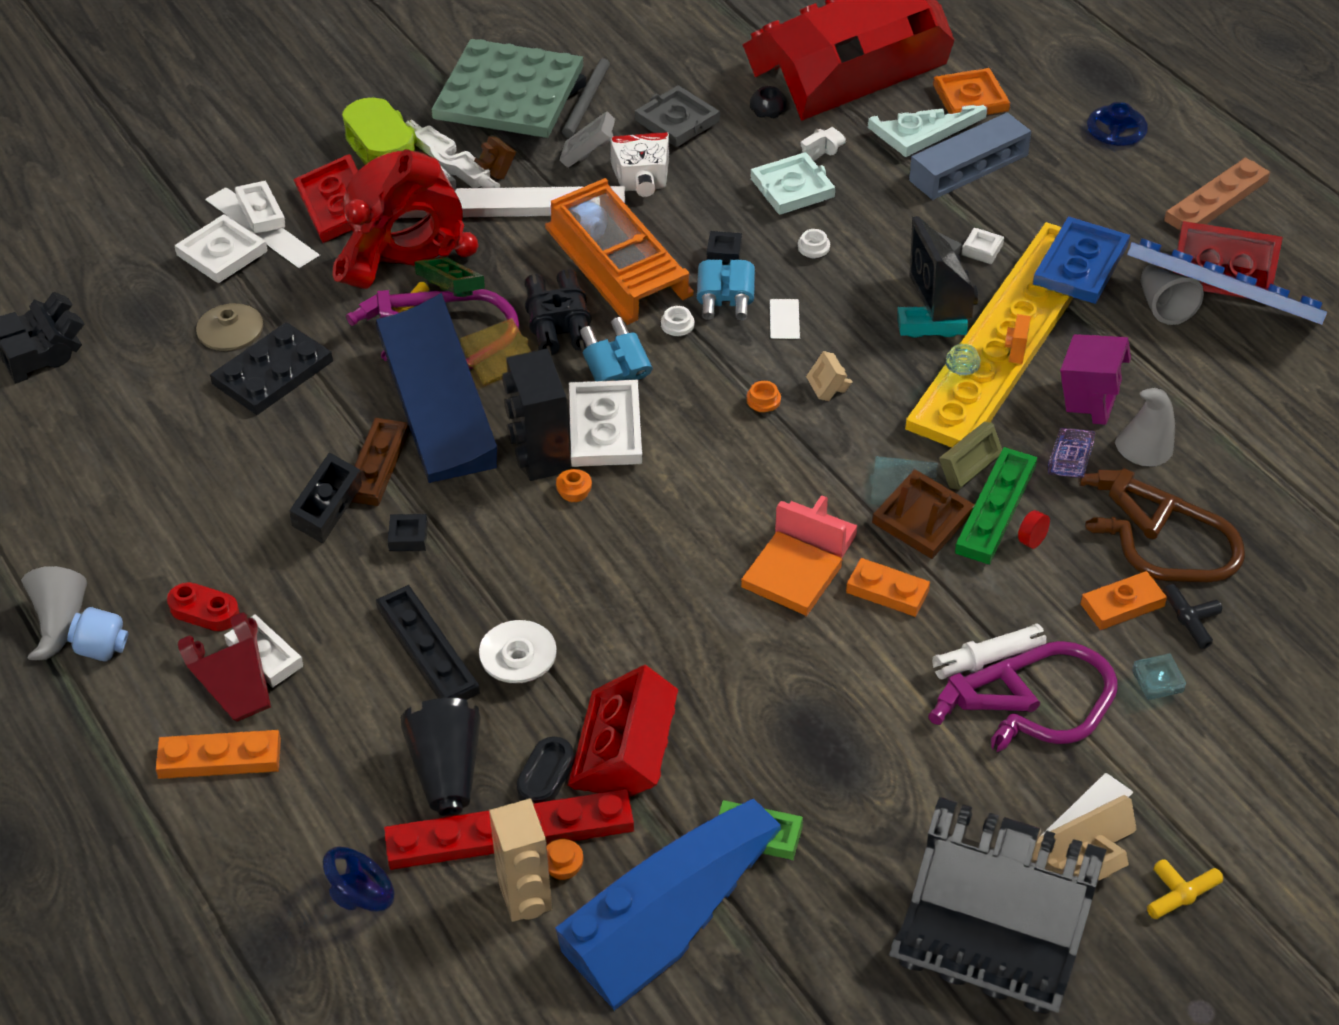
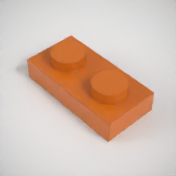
M861 558L847 582L846 593L916 617L929 593L930 581Z

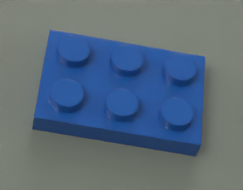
M1068 216L1036 270L1033 284L1096 304L1128 247L1130 235Z

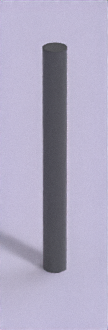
M600 59L562 130V134L566 138L572 137L610 66L608 60Z

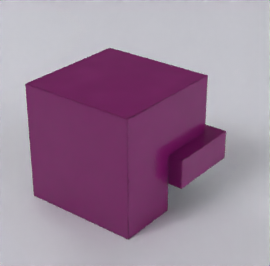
M1073 334L1060 369L1066 412L1091 414L1093 424H1107L1115 398L1120 392L1122 381L1121 364L1130 363L1131 360L1128 337Z

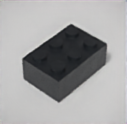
M548 348L506 357L507 372L502 373V381L505 392L509 394L510 398L504 399L508 419H512V423H508L506 426L510 443H517L518 446L515 448V454L519 468L526 469L530 481L560 475L562 472L570 470L567 399Z

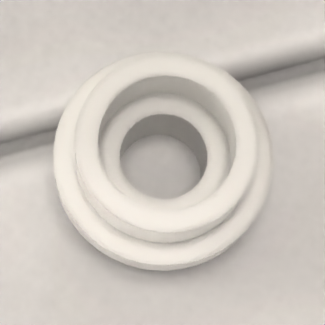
M810 229L805 231L799 239L798 250L809 258H819L829 252L830 241L823 231Z
M673 306L668 308L662 316L661 327L669 335H686L694 328V318L687 308Z

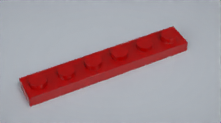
M627 789L533 804L546 839V845L559 839L578 841L634 832V820ZM489 811L384 827L390 870L495 854Z

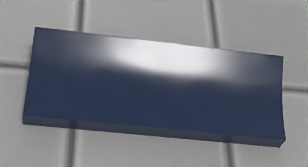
M442 293L406 311L376 319L377 331L428 483L496 469L497 444Z

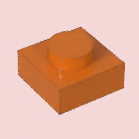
M1017 314L1015 328L1008 327L1005 347L1011 348L1009 362L1023 364L1031 316Z

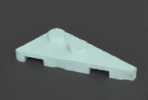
M984 105L962 106L961 113L944 114L943 109L919 111L917 113H900L897 120L882 122L879 121L878 116H873L868 120V129L907 157L986 118L987 107Z

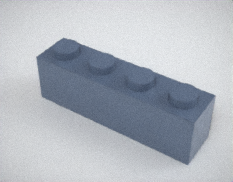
M1007 112L911 156L909 181L930 199L934 200L1028 156L1031 130Z

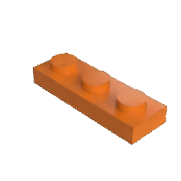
M279 730L159 737L155 769L158 779L279 771L280 761Z

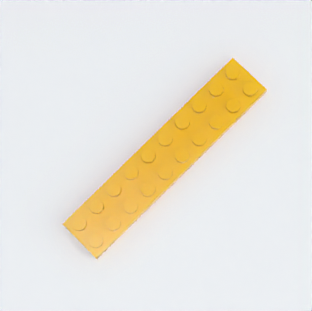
M1048 222L1044 224L906 419V430L953 447L983 422H991L1074 298L1033 284L1036 270L1062 227ZM1017 314L1031 316L1023 364L1009 362L1011 348L1005 347L1008 327L1015 328Z

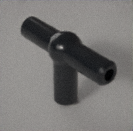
M1175 584L1166 585L1163 588V592L1177 613L1178 622L1186 626L1200 648L1205 649L1211 646L1213 639L1200 620L1221 614L1222 604L1218 600H1212L1196 606H1190Z

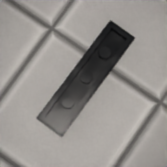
M410 585L376 599L378 611L438 699L461 698L468 700L480 694L479 684Z

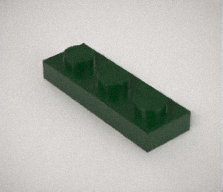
M446 257L415 261V272L417 275L428 280V283L440 286L442 290L452 292L456 297L471 296L473 291L485 289L483 275Z

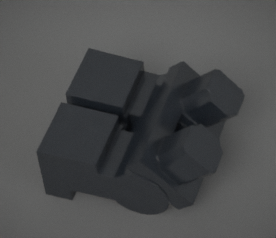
M52 292L45 303L34 299L29 306L30 310L24 315L17 316L16 312L0 316V358L15 384L28 380V372L45 366L60 367L71 358L72 351L77 352L82 346L76 335L85 324L77 314L69 311L73 304L68 297Z

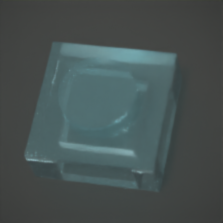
M1170 653L1134 661L1132 672L1147 700L1184 692L1186 681Z

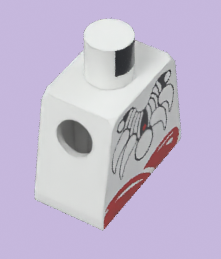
M668 132L612 136L610 140L611 165L620 186H625V191H637L638 195L648 197L655 192V189L666 187L669 163Z

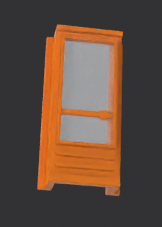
M606 178L551 200V222L545 224V229L627 325L638 321L639 300L670 286L681 300L693 296L694 291L689 286L690 273L686 268L682 269L608 185Z

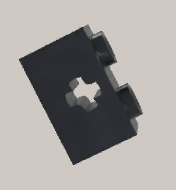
M329 452L289 510L292 526L317 541L324 543L362 487L361 470Z

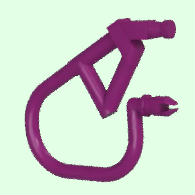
M485 289L475 290L473 295L467 297H456L450 291L389 295V290L377 291L376 295L360 303L359 308L353 313L346 314L348 323L354 326L358 321L363 319L368 321L378 314L380 318L397 314L398 312L393 311L391 308L417 306L442 293L445 303L471 300L489 302L505 315L507 330L499 340L466 359L469 370L508 348L515 340L519 330L518 316L511 304L497 293ZM383 349V351H382V353H381V358H382V359L384 358V361H387V358H386V355H385V352H384V349Z
M1050 642L1015 657L1005 659L963 677L961 673L949 677L946 687L939 695L937 704L929 713L928 718L933 724L940 725L944 721L945 716L951 714L957 704L963 710L1033 712L1040 706V701L1017 675L1016 671L1049 656L1070 655L1093 665L1100 672L1104 681L1103 691L1085 721L1073 729L1053 730L1036 724L1020 715L1010 714L1006 720L1001 721L998 726L999 729L996 730L991 738V748L994 750V747L998 745L996 752L1005 750L1012 737H1015L1018 733V730L1047 743H1074L1091 735L1099 725L1117 694V676L1110 663L1096 651L1073 642ZM1001 678L1014 695L977 694L974 689Z

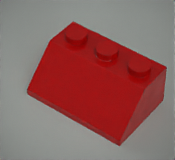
M1183 221L1176 250L1193 256L1191 263L1204 266L1205 261L1225 267L1223 274L1236 278L1238 272L1256 278L1257 282L1255 285L1268 290L1270 284L1274 285L1283 237ZM1199 281L1203 286V292L1246 298Z
M644 664L592 690L568 786L575 790L595 793L627 789L629 797L656 786L661 776L662 760L668 745V734L671 720L675 713L678 688Z

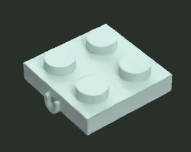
M806 152L751 169V180L779 215L835 197V186L826 177L824 166H817Z

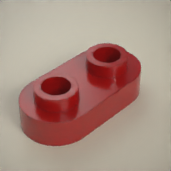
M187 582L179 584L172 588L167 595L169 610L174 618L212 631H225L232 628V617L240 613L237 600L232 595L196 583Z

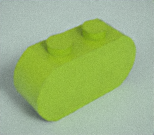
M363 98L352 102L344 109L342 117L346 141L365 165L373 159L391 152L403 151L405 149L415 151L414 144L417 143V137L414 129L405 124L401 113L398 110H394L387 100Z

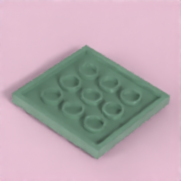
M470 39L432 108V117L436 120L549 138L583 68V56L545 51L539 48L520 47L513 44L488 42L483 39Z

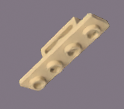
M1122 795L1050 831L1055 833L1056 841L1047 864L1064 870L1069 844L1072 843L1073 839H1076L1083 843L1074 873L1079 874L1088 843L1107 849L1098 881L1128 866L1126 851L1116 845L1115 842L1136 831L1132 800L1126 795ZM1044 835L1038 838L1033 856L1035 861H1037Z

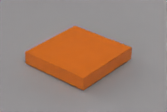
M990 68L934 77L933 86L949 114L961 113L962 106L984 105L987 107V115L1008 112L1010 109V101Z
M777 531L741 579V587L807 616L841 569L842 558Z

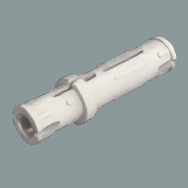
M1033 624L1030 627L977 644L974 641L963 644L961 649L935 655L932 660L933 668L949 664V666L935 671L941 680L967 670L971 672L980 671L983 669V665L1046 644V636L1043 635L1031 639L1030 637L1044 631L1039 624Z

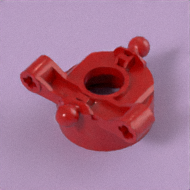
M409 149L391 152L373 159L353 176L346 188L343 199L345 218L353 234L341 254L336 258L333 264L332 275L336 282L368 289L374 282L379 262L403 263L415 266V261L433 259L439 255L446 257L453 249L461 257H471L477 252L479 247L478 239L470 232H463L462 204L436 158ZM420 210L428 213L415 225L401 231L391 232L394 222L406 212Z

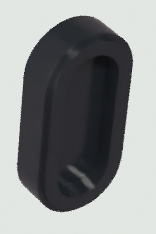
M553 736L544 738L536 744L517 780V792L520 801L531 798L534 804L556 799L574 763L573 748L567 740Z

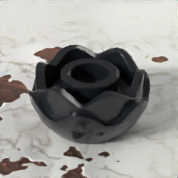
M774 86L759 88L750 99V109L760 118L765 116L773 119L777 118L786 109L787 99L785 95Z

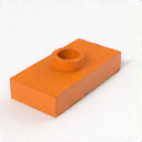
M1145 571L1082 594L1080 604L1099 630H1103L1165 607L1167 596L1149 573Z

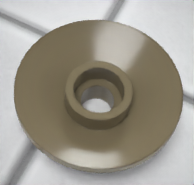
M238 303L224 304L214 307L203 314L197 323L196 332L198 339L206 347L217 351H234L249 346L259 338L263 331V319L260 313L251 306Z

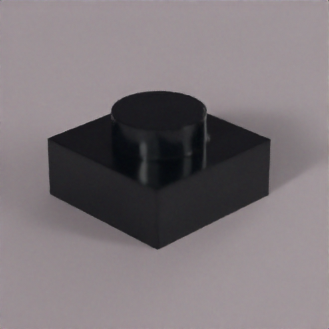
M710 231L707 260H722L723 264L730 263V260H739L742 233Z
M390 514L388 532L389 551H426L427 514Z

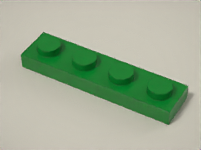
M1003 447L956 543L955 554L990 565L1036 468L1038 457Z

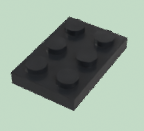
M285 322L210 374V378L215 387L254 414L259 415L332 363L333 357L330 350Z

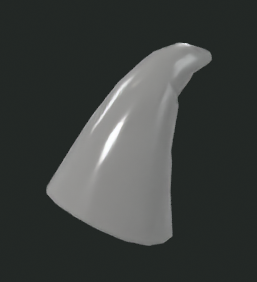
M1149 264L1143 269L1140 281L1144 297L1153 315L1158 321L1167 325H1177L1190 319L1202 304L1204 292L1201 283L1196 279L1164 270L1165 268Z
M1149 388L1140 392L1141 398L1145 399L1146 402L1133 420L1116 437L1115 444L1118 451L1127 460L1142 466H1158L1166 463L1173 455L1175 417L1172 402L1167 393L1158 388Z
M57 566L33 569L21 579L38 614L41 634L38 647L28 655L29 660H47L59 653L67 642L68 632L75 614L80 613L87 586L86 578L71 569Z

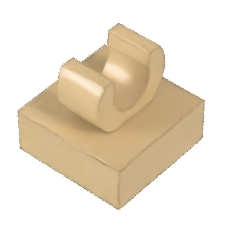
M825 351L822 352L806 376L817 397L826 401H830L836 391L845 393L852 384V380L846 378V370L841 366L834 353Z

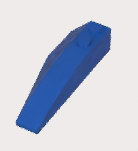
M753 798L691 830L624 874L555 927L561 952L615 1011L684 955L689 948L691 939L700 928H705L713 917L712 912L724 897H729L737 886V880L747 868L753 866L766 849L768 843L781 830V825Z

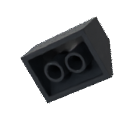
M919 216L912 217L909 276L932 321L972 318L973 305L978 304V290L976 285H972L970 282L968 271L964 270L961 266L959 255H955L950 244Z

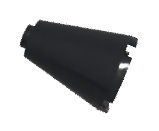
M461 698L430 699L422 702L421 710L412 713L410 707L404 711L400 717L401 730L429 807L437 811L441 816H454L460 814L463 808L470 804L481 716L479 707L475 705L474 709L469 708L467 700Z

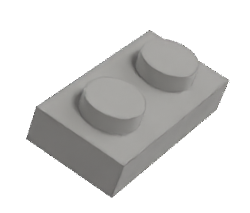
M606 111L566 140L559 161L569 168L577 161L583 162L598 146L604 147L608 144L613 136L612 129L615 118Z

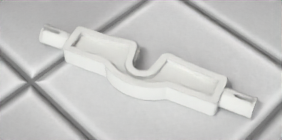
M413 120L406 122V125L411 126L415 131L417 137L415 145L429 156L436 158L449 174L456 175L472 188L480 186L483 188H500V184L490 178V170H485L474 162L475 157L470 152L464 151L455 154L456 144L453 140L439 133L431 126L422 128Z

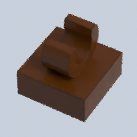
M489 136L487 142L482 143L480 146L483 149L480 158H475L474 162L485 170L489 169L493 177L504 180L516 151L499 138Z

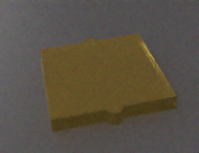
M512 318L459 338V342L469 359L468 365L474 367L484 386L502 379V373L507 372L506 357L531 352L527 345L528 338L522 336Z

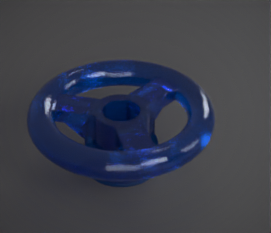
M1114 102L1108 106L1100 107L1094 110L1087 120V128L1091 135L1109 145L1126 146L1135 144L1142 140L1148 131V124L1144 116L1124 102ZM1097 120L1108 125L1109 130H1111L1110 135L1102 132L1097 127ZM1139 127L1136 133L1130 136L1119 137L1120 133L1126 129Z
M341 846L331 848L325 853L322 865L324 873L332 885L329 893L339 906L347 910H355L357 907L373 912L384 911L392 906L395 899L392 882L384 870L371 858L357 850ZM337 859L346 861V872L343 875H340L336 868L335 861ZM363 869L367 871L375 879L378 885L370 879V877L363 871Z

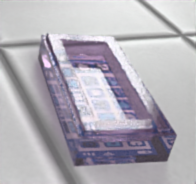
M1060 428L1048 462V474L1084 478L1095 443V432Z

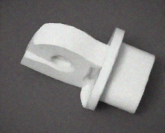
M830 127L825 131L822 129L815 130L813 135L802 140L800 144L802 153L806 152L812 160H817L824 153L829 155L836 154L838 147L844 145L846 140L843 134Z

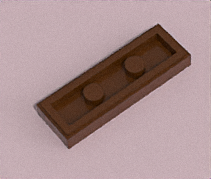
M381 418L374 419L354 465L361 470L362 487L352 502L379 506L408 436V422Z

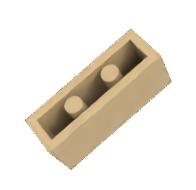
M531 798L489 810L497 878L511 921L534 919L544 912L551 911L552 902L546 839Z

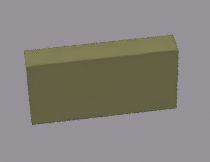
M992 422L980 424L939 458L950 489L959 490L999 457L1002 447Z

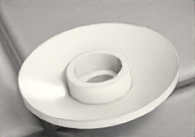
M526 620L508 621L492 628L484 636L479 648L480 661L485 671L495 679L507 683H525L541 677L551 668L556 658V643L552 634L540 624Z

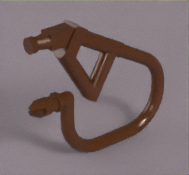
M1125 468L1122 470H1098L1097 473L1086 474V472H1083V474H1079V486L1085 487L1089 485L1097 487V490H1110L1109 497L1121 507L1149 539L1157 538L1172 511H1175L1218 529L1227 537L1231 546L1232 555L1230 561L1217 569L1162 568L1147 562L1138 554L1134 546L1132 528L1129 521L1116 520V517H1092L1085 521V529L1091 533H1110L1115 535L1116 532H1119L1125 558L1140 573L1147 571L1153 579L1161 581L1207 583L1228 579L1241 568L1245 558L1242 537L1237 529L1223 517L1134 478L1135 472ZM1127 492L1159 504L1151 519Z

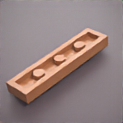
M1245 157L1167 210L1164 221L1180 230L1183 221L1207 224L1267 183L1270 171Z

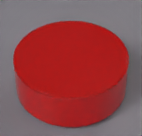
M1037 510L1028 513L1018 531L1019 542L1029 548H1037L1047 535L1050 526L1049 516Z

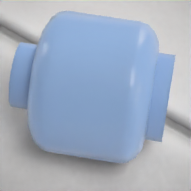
M88 607L82 614H75L70 625L67 642L72 643L73 651L76 654L106 662L112 658L115 651L123 652L128 638V631L122 629L123 621L121 616Z

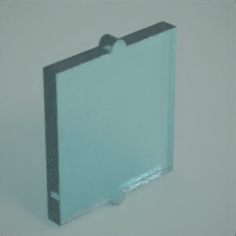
M876 456L874 475L870 476V484L873 485L871 504L882 505L914 469L936 481L938 463Z

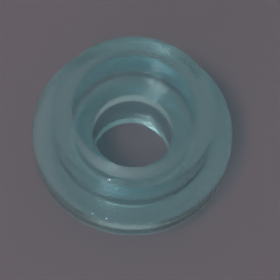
M969 344L955 345L946 356L947 368L958 375L973 374L980 367L981 359L978 351Z

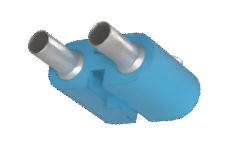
M705 260L701 262L698 266L697 300L700 304H703V318L707 320L713 319L714 306H722V301H730V306H736V318L739 320L746 319L747 305L754 301V264L746 260H730V265H722V260Z
M621 317L611 321L617 336L610 343L608 339L597 342L590 326L580 330L587 346L583 351V356L595 381L639 380L652 372V365L637 334L628 332Z

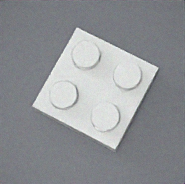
M225 214L174 245L177 256L217 283H220L268 251L266 241Z

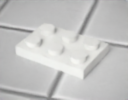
M638 380L570 382L571 466L642 464Z

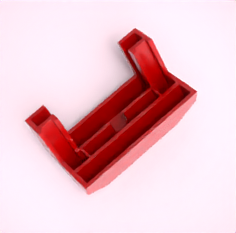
M825 0V6L818 8L815 3L799 10L801 15L780 24L779 20L764 25L762 29L750 34L751 40L742 44L755 78L773 68L775 70L781 68L800 119L803 121L947 64L955 40L943 8L937 0ZM858 38L864 55L842 63L836 47Z

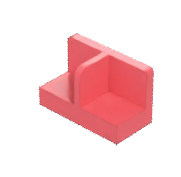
M820 496L813 509L793 501L790 504L780 501L776 507L775 533L779 531L840 558H843L856 537L857 525L828 515V498L825 496Z

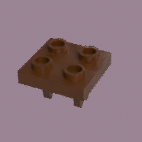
M914 469L873 513L872 523L933 559L968 520L975 504Z

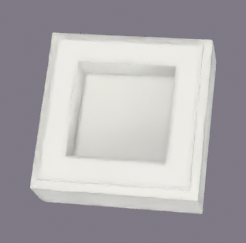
M974 228L962 246L961 255L992 264L1003 246L1004 237Z

